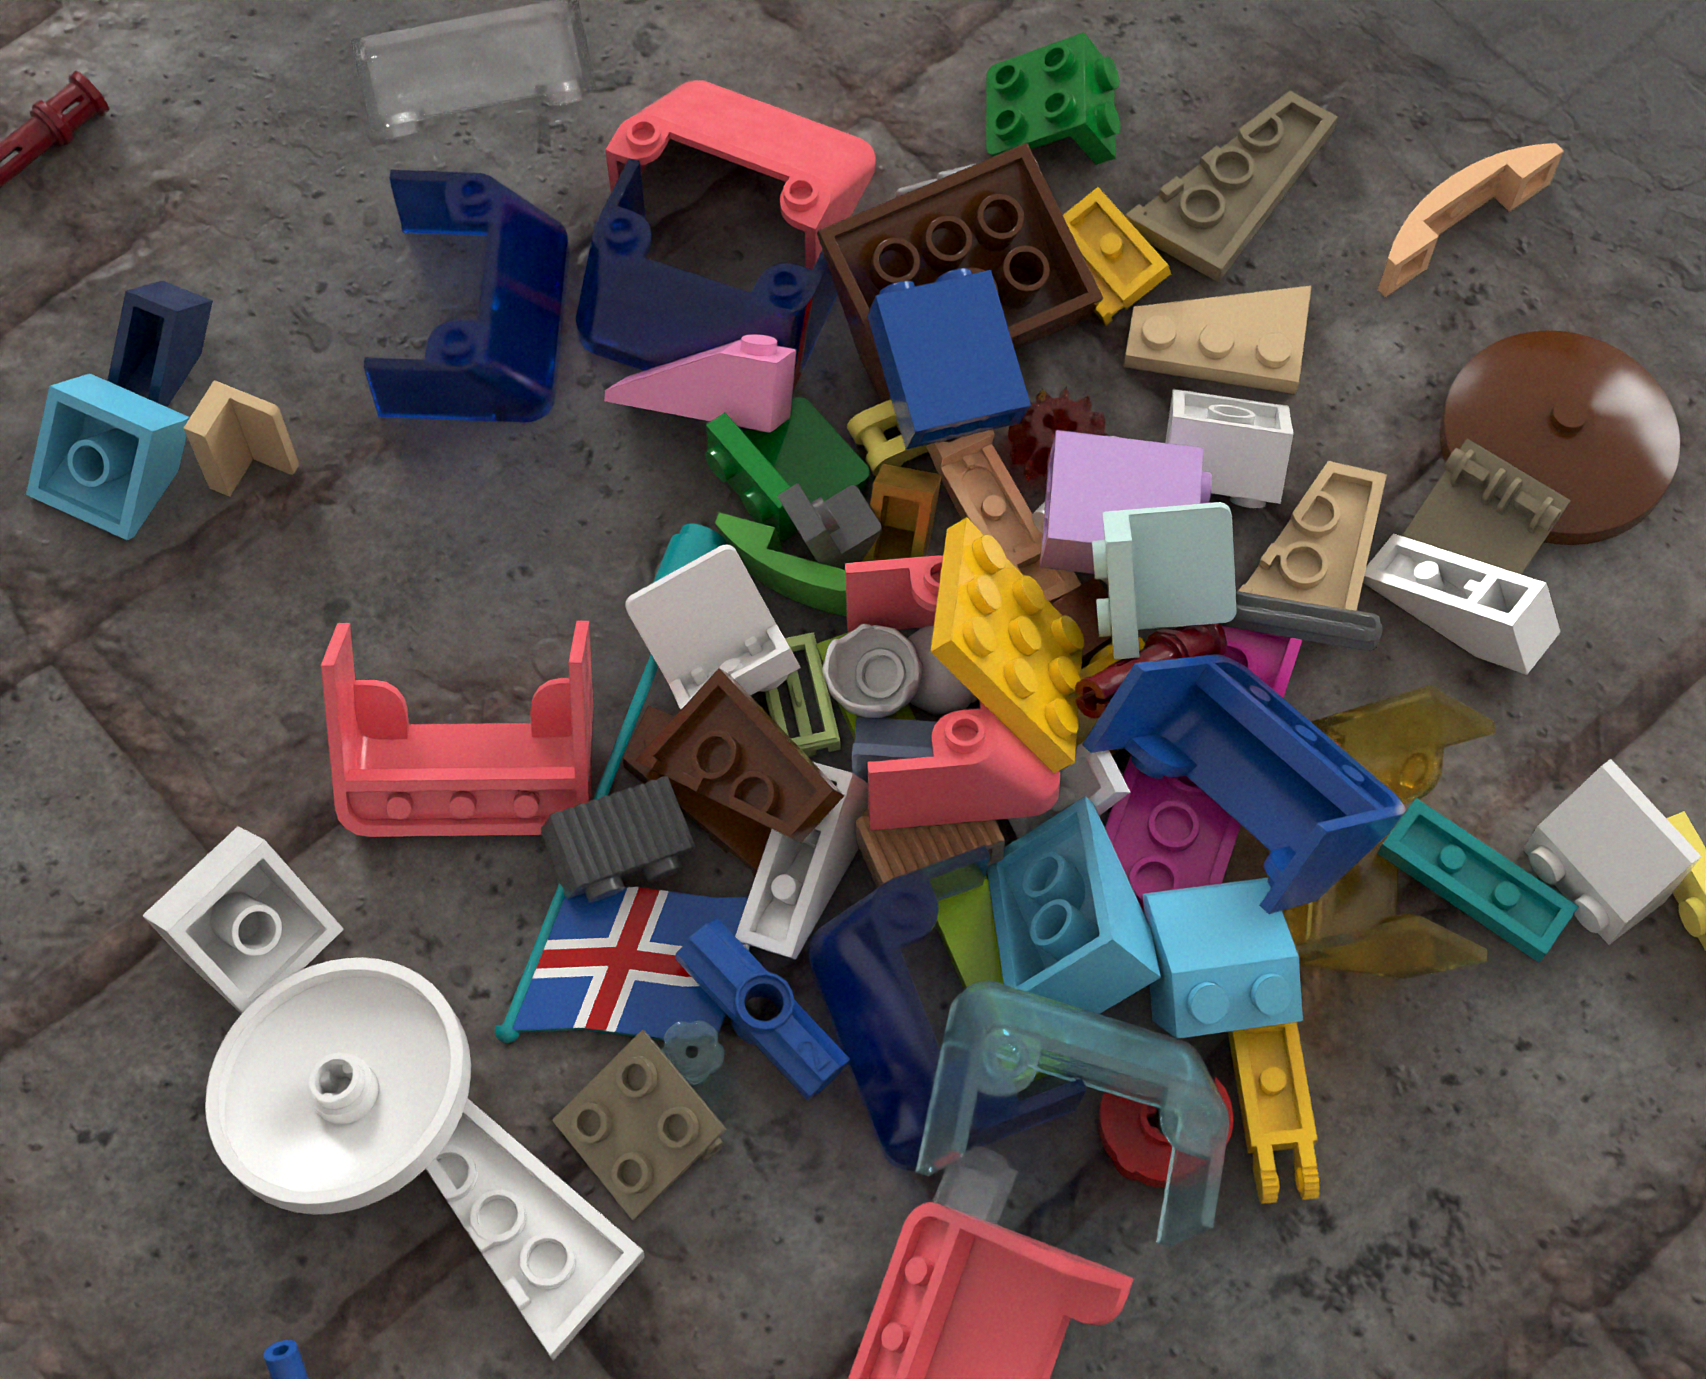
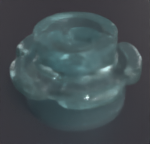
M696 1020L693 1024H688L685 1021H680L672 1025L664 1034L665 1046L661 1051L690 1085H698L705 1082L708 1074L717 1072L724 1061V1047L717 1041L718 1032L707 1022ZM693 1045L697 1047L698 1055L695 1058L686 1056L685 1050L688 1046Z

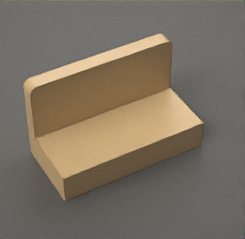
M213 381L184 426V431L209 488L229 497L253 459L291 475L295 473L299 466L280 409L275 404L218 381Z

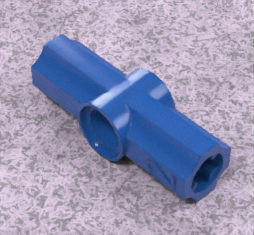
M718 918L704 924L676 952L675 960L727 1014L738 1037L747 1043L754 1044L807 1101L823 1091L850 1063L851 1059L794 1000L793 991L787 981L777 974L769 973ZM755 997L768 998L775 1003L779 1015L770 1021L756 1020L747 1012L745 1003Z

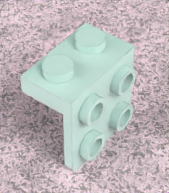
M1222 502L1102 512L1104 540L1092 541L1095 579L1107 578L1108 598L1096 599L1099 637L1112 636L1114 660L1140 658L1138 630L1227 623L1234 619L1237 610L1232 514L1228 505Z

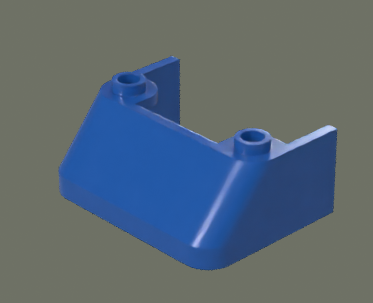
M1214 654L1134 663L1082 744L1090 753L1125 748L1132 754V763L1141 772L1152 778L1162 779L1164 776L1179 777L1186 775L1266 846L1271 852L1264 861L1263 866L1269 876L1268 884L1271 889L1259 906L1268 914L1317 901L1391 832L1405 812L1402 801L1387 786L1251 670L1223 655Z

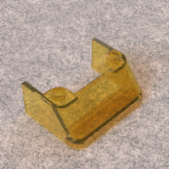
M1432 685L1420 687L1311 721L1395 793L1403 804L1413 802L1415 798L1420 800L1435 788L1442 774L1444 748L1495 733V721ZM1388 835L1317 901L1282 910L1299 956L1300 966L1407 979L1487 962L1486 948L1420 915L1416 916L1410 913L1396 915L1398 867L1377 854Z

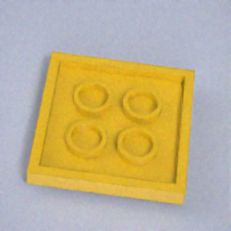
M966 517L949 527L946 532L930 652L1053 773H1056L1075 763L1076 738L1079 729L1078 707L1075 700L1079 697V694L1075 693V686L1081 680L1082 650L1084 647L1083 634L1077 623L1070 616H1062L1045 598L1041 587L1031 576H1023L1005 557L1004 551L997 540L991 535H984Z

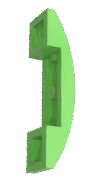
M719 512L715 521L718 532L724 537L727 545L736 549L751 576L770 589L798 603L824 612L847 616L845 570L785 554L775 527Z

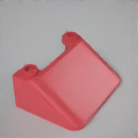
M699 80L689 81L680 85L624 121L605 150L612 202L622 206L627 201L648 163L653 162L662 154L670 139L786 182L780 195L781 214L788 224L805 231L806 275L815 279L819 277L826 264V259L817 236L818 230L851 217L876 167V156L873 148L861 138L712 83Z
M933 1202L921 1204L908 1215L904 1222L848 1379H1050L1070 1319L1072 1318L1094 1326L1111 1322L1122 1311L1134 1278L948 1206Z

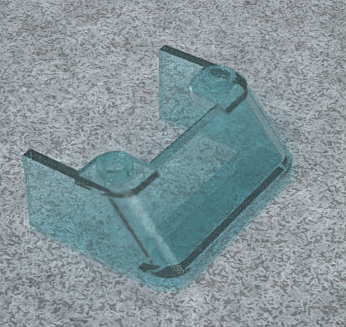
M994 981L976 982L954 999L948 1015L916 1173L930 1176L965 1155L977 1091L998 1097L1012 1096L1025 1089L1033 1081L1036 1072L1039 1071L1160 1108L1161 1128L1166 1139L1172 1145V1152L1156 1243L1170 1247L1213 1228L1229 1131V1113L1201 1055L1191 1044L1175 1037Z

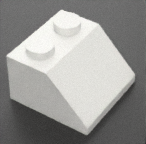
M1173 389L1165 443L1203 448L1202 472L1212 474L1211 493L1231 496L1230 501L1232 503L1248 508H1263L1266 502L1280 504L1293 440L1289 406Z
M1611 759L1596 770L1537 826L1523 848V851L1529 856L1530 865L1538 877L1550 885H1555L1568 900L1579 906L1574 913L1578 921L1590 932L1598 933L1608 945L1665 903L1702 857Z
M239 826L142 915L177 954L241 1014L269 988L304 969L344 930L264 839Z

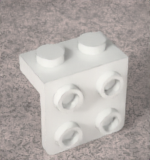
M730 545L719 546L632 594L626 600V610L666 678L680 710L718 668L730 674L749 695L778 687L787 679L790 673L801 668L736 549Z

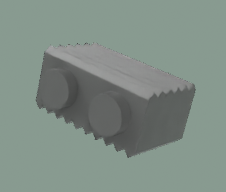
M663 776L657 780H651L645 784H639L633 788H627L621 792H615L609 796H603L599 799L549 815L541 827V835L545 840L546 848L550 852V858L554 863L556 873L559 875V881L563 886L564 895L567 899L584 893L589 902L608 898L625 889L622 880L642 873L645 874L648 882L666 878L683 869L681 860L685 859L695 848L694 841L668 776Z

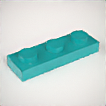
M1417 798L1411 803L1377 852L1387 861L1538 963L1546 956L1579 907Z

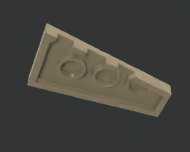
M1289 91L1242 126L1237 137L1222 148L1214 147L1201 157L1200 164L1181 179L1178 176L1174 177L1159 189L1157 197L1143 207L1140 204L1125 214V217L1148 243L1219 282L1332 134L1338 116Z

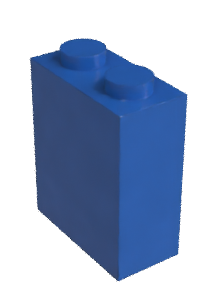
M967 268L956 269L938 277L937 282L916 287L912 281L897 282L883 288L879 295H876L867 317L906 450L1019 424L1031 406L991 270L972 274L971 270Z

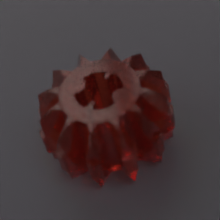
M1067 387L1060 392L1059 398H1052L1044 389H1041L1039 394L1036 395L1035 403L1030 402L1031 406L1020 423L1009 426L1007 438L1010 440V444H1012L1010 457L1014 465H1025L1024 475L1027 482L1040 475L1046 477L1045 482H1047L1048 460L1056 430L1107 436V433L1104 432L1106 426L1104 412H1091L1092 403L1089 395L1075 402L1070 400L1071 396Z

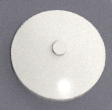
M344 958L327 961L300 970L281 980L259 996L240 1015L222 1041L209 1074L205 1104L207 1125L215 1150L226 1167L248 1190L265 1202L285 1210L306 1214H333L358 1209L380 1201L407 1185L424 1171L438 1156L457 1127L466 1104L471 1079V1059L467 1038L458 1017L443 995L423 976L407 967L381 959Z

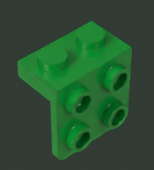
M1082 32L991 66L986 74L987 152L994 157L1025 143L1028 144L1030 149L1071 136L1095 165L1116 159L1115 135L1120 132V120L1115 108L1114 89L1119 87V75L1113 60L1109 56L1104 57L1088 36Z
M804 397L792 399L790 418L771 433L749 428L742 432L725 412L706 424L708 451L704 455L710 469L719 480L727 482L740 496L747 512L757 523H763L764 525L776 528L780 542H783L798 532L777 495L799 483L810 503L819 497L826 501L849 486L855 485L861 489L869 482V467L812 403Z

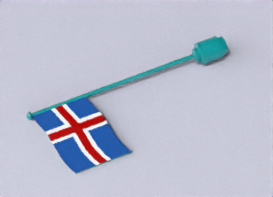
M698 524L683 525L680 533L671 537L653 583L719 546L727 545L726 540L718 532ZM650 654L592 800L608 796L659 667L652 654ZM559 882L503 1025H495L494 1033L496 1038L503 1043H512L519 1037V1033L586 1030L635 1037L641 1030H645L652 1040L659 1041L701 1040L718 1036L726 1013L675 960V954L687 942L690 936L704 924L716 918L735 936L748 897L715 898L642 887H625L624 890L613 896L596 902H589L585 893L567 899L564 895L563 886ZM742 943L743 946L749 951L751 946Z

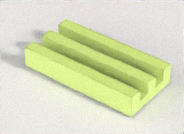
M814 632L785 638L792 652L804 650L824 731L812 734L800 679L796 670L790 673L786 679L800 736L791 739L807 756L817 755L816 750L827 747L829 752L841 750L840 737L822 671L820 655L816 647L817 643ZM777 687L764 691L770 717L788 735Z

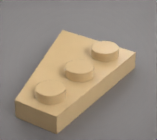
M1311 286L1135 306L1132 312L1124 367L1296 394L1300 379Z
M1328 461L1293 511L1291 519L1274 544H1270L1260 559L1258 567L1239 591L1356 611L1387 474Z

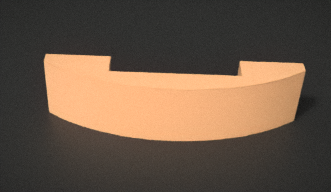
M1556 143L1504 151L1465 167L1437 186L1417 205L1400 228L1393 242L1378 291L1384 297H1387L1426 270L1438 240V235L1492 198H1495L1510 212L1551 183L1564 150Z
M993 430L926 445L938 474L942 475L941 480L961 519L963 520L967 517L984 535L988 534L995 538L1002 547L1005 557L1023 576L1029 575L1039 584L1045 598L1051 604L1081 585L1074 571L1040 567L1042 533L1034 525L1032 512L992 444L995 436Z

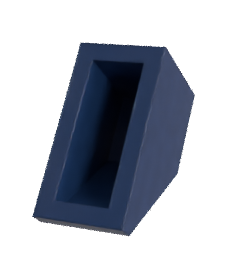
M163 280L125 291L107 381L168 407L201 356L213 300Z

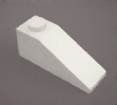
M1393 534L1366 566L1363 579L1364 584L1477 658L1527 675L1560 634V628L1546 582L1397 534Z
M815 762L813 763L845 796L802 843L773 829L771 830L735 935L741 943L795 960L858 851L855 821L863 816L864 811L869 807L868 783L854 773Z

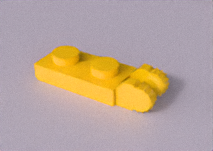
M1297 1022L1228 1031L1248 1153H1253V1172L1259 1201H1261V1204L1277 1202L1279 1178L1275 1168L1273 1151L1294 1149L1295 1183L1300 1197H1302V1200L1319 1198L1320 1181L1314 1145L1318 1139Z

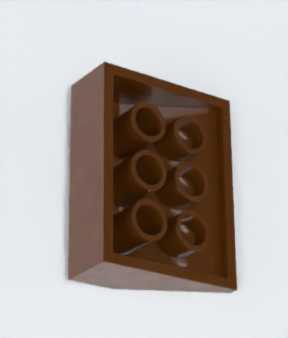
M1027 143L829 225L817 232L858 355L882 403L890 400L891 397L867 315L875 296L879 295L883 288L891 284L912 281L916 287L937 282L938 277L956 269L967 268L971 270L972 274L991 270L1014 350L1086 320L1103 300V296Z

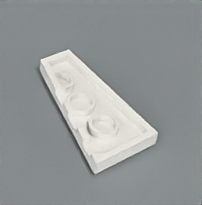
M467 1098L457 1127L438 1156L426 1168V1171L554 1361L645 1258L644 1251Z

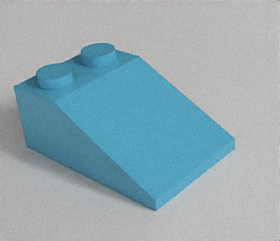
M1086 796L1004 847L1003 860L986 866L1007 1004L1055 1040L1161 978L1151 928L1093 802Z

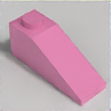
M745 335L741 337V340L627 376L605 390L604 401L706 421H712L725 412L738 427L771 433L787 421L791 415L796 349L777 346V340L770 336Z

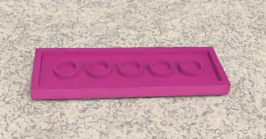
M1222 626L1227 640L1226 652L1223 656L1229 657L1247 667L1284 698L1302 640ZM1130 756L1123 775L1130 793L1112 806L1105 830L1143 913V894L1222 884L1241 824L1186 775L1179 777L1164 776L1162 779L1152 778L1141 772L1132 763Z

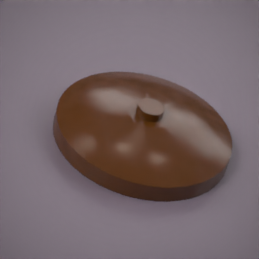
M1532 331L1516 334L1489 345L1469 360L1459 372L1449 391L1440 418V446L1445 463L1454 449H1460L1466 439H1469L1571 500L1544 541V543L1580 545L1600 542L1616 537L1639 524L1653 511L1673 479L1680 455V435L1676 415L1668 397L1655 378L1642 365L1621 350L1595 338L1571 332Z

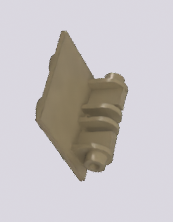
M1466 439L1460 449L1455 448L1443 467L1445 472L1402 536L1522 575L1571 500L1478 444Z
M641 1030L552 1119L632 1221L636 1220L700 1156L703 1160H708L718 1153L724 1146L720 1136L727 1130L645 1030Z

